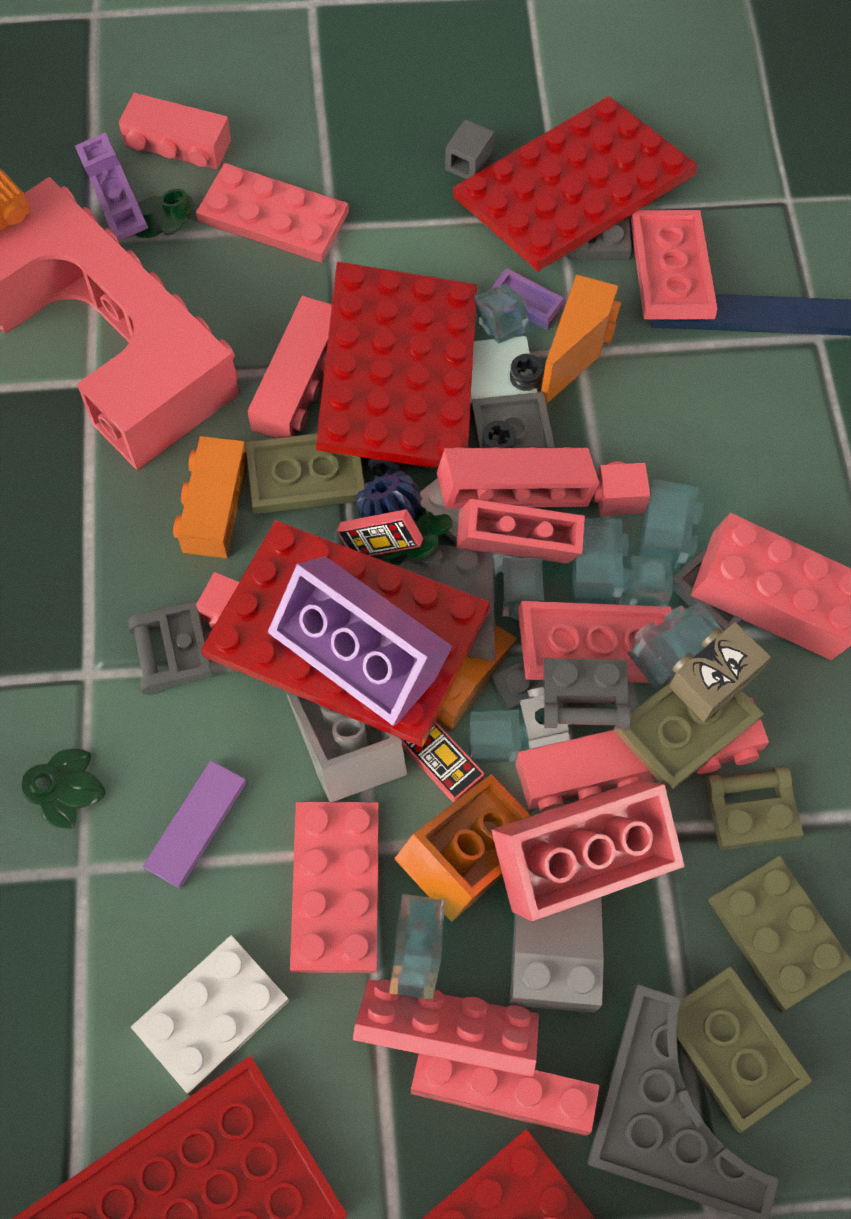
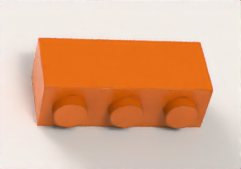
M200 436L197 450H191L189 456L191 477L189 482H184L181 492V503L184 505L182 516H176L173 528L174 538H178L183 553L228 558L248 463L244 441Z

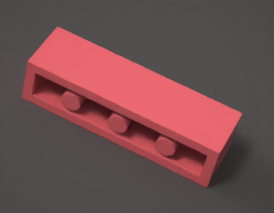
M305 296L301 297L249 406L248 417L252 431L274 438L292 437L296 435L297 431H303L308 418L307 408L311 401L315 402L321 390L320 380L325 368L332 304Z
M445 448L437 470V478L445 509H462L470 499L530 508L588 507L599 485L589 448Z
M423 1054L418 1055L411 1087V1094L582 1136L592 1132L599 1085L538 1070H535L534 1076L531 1077Z

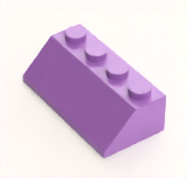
M326 556L296 565L268 629L270 635L393 726L399 723L436 680L452 648L449 643Z

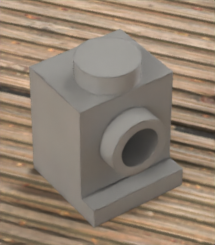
M544 686L527 690L529 698L520 700L529 738V748H537L575 738L571 724H558L557 728H544V724L537 718L538 711L544 708ZM557 703L558 707L567 708L566 703Z

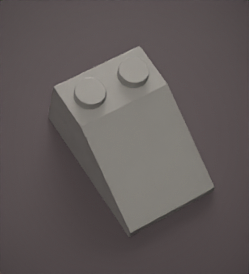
M286 691L315 771L330 803L407 775L402 742L399 737Z
M601 897L535 921H530L517 914L514 915L509 1006L517 1005L596 1013L602 1006L604 962Z

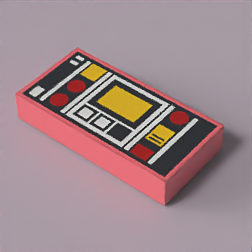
M407 509L340 522L337 533L346 547L369 556L417 548L421 546L423 536Z
M436 721L423 747L404 739L401 740L402 748L453 803L485 777V773Z

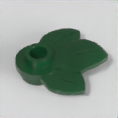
M171 189L162 196H153L139 202L138 205L148 228L136 233L135 236L152 238L158 236L161 232L168 236L176 233L185 225L186 217L193 210L194 203L192 198L182 189Z
M422 507L419 512L414 514L415 519L413 520L423 536L421 546L384 553L385 559L391 560L405 553L413 561L426 559L436 550L438 536L451 530L453 527L452 518L448 514L433 515L432 512Z
M65 749L54 754L47 764L35 765L24 774L21 784L23 795L31 803L39 805L44 820L49 824L59 828H74L76 808L93 805L105 797L106 791L101 782L94 775L85 771L91 760L90 752L83 749ZM39 778H47L51 782V786L47 789H40L36 786L35 781Z

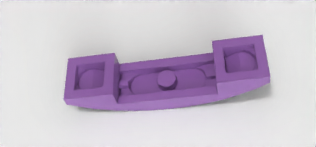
M106 132L75 145L104 211L109 228L115 234L118 241L147 229L148 226Z

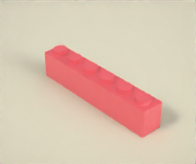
M761 719L698 769L697 774L702 775L714 772L721 768L720 764L735 761L736 765H745L760 758L759 755L769 743ZM614 730L518 752L515 764L528 810L540 808L541 812L564 806L565 801L578 798L582 800L639 780H657Z

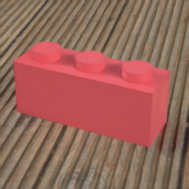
M133 93L119 120L125 146L135 150L162 155L165 158L193 163L199 167L218 170L232 141L227 116L138 93Z
M470 499L459 513L456 548L568 564L582 554L585 516Z

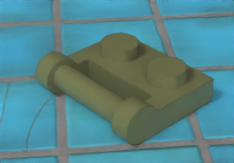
M787 765L775 766L769 772L721 778L719 774L705 777L706 794L720 851L800 840L804 836L792 791V777ZM774 787L777 797L726 805L724 794Z

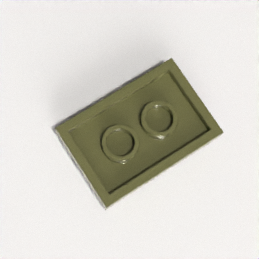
M317 434L245 442L254 514L358 502L357 494L365 489L360 457L316 451Z
M670 682L630 713L629 730L616 729L615 727L614 731L661 784L665 785V789L670 793L762 718L764 713L742 690L706 722H703L669 688Z
M781 856L713 895L708 900L781 1012L851 969L850 957Z
M731 966L681 1000L677 1018V1045L737 1133H741L812 1082V1079Z

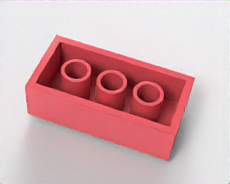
M729 513L711 535L690 596L740 617L742 620L829 660H833L851 646V568L735 514Z
M639 780L491 830L511 910L513 913L530 921L541 919L685 867L665 785Z

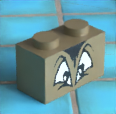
M736 622L724 632L720 628L715 629L702 642L703 650L696 656H693L691 653L686 654L672 669L676 674L669 688L703 722H706L763 671L771 658Z

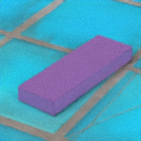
M210 760L144 863L143 867L145 870L181 890L247 784L246 780Z

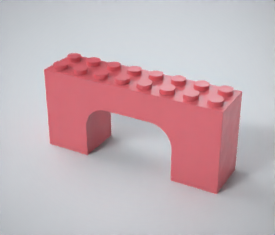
M48 177L24 193L31 212L25 215V218L19 224L9 225L0 231V329L6 334L55 301L77 299L93 306L129 342L121 353L77 383L92 424L138 471L240 395L237 383L239 375L233 363L235 354L225 340L220 339L218 341L211 334L209 326L201 317L197 316L195 318L188 312L184 301L177 294L171 295L165 289L163 282L153 271L148 273L142 267L139 258L132 250L125 251L120 246L115 234L109 228L104 230L87 207L81 208L67 187L63 186L60 188Z

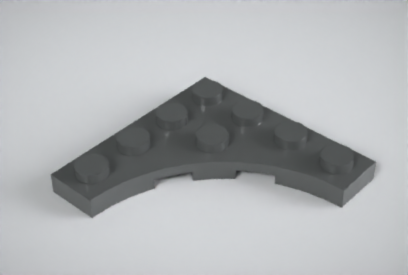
M636 984L587 1164L745 1219H769L779 1178L743 1161L725 1147L705 1125L688 1091L685 1089L677 1059L676 1033L681 998Z

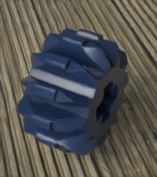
M388 471L384 476H376L374 481L365 483V489L357 494L358 502L356 505L361 518L407 509L414 520V514L422 509L421 491L417 483L412 480L411 476L406 475L404 471H397L394 474Z

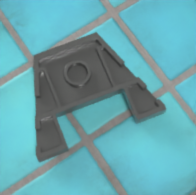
M438 544L436 550L426 559L413 561L408 556L398 567L490 602V610L467 656L494 661L496 651L494 645L495 561L493 553Z

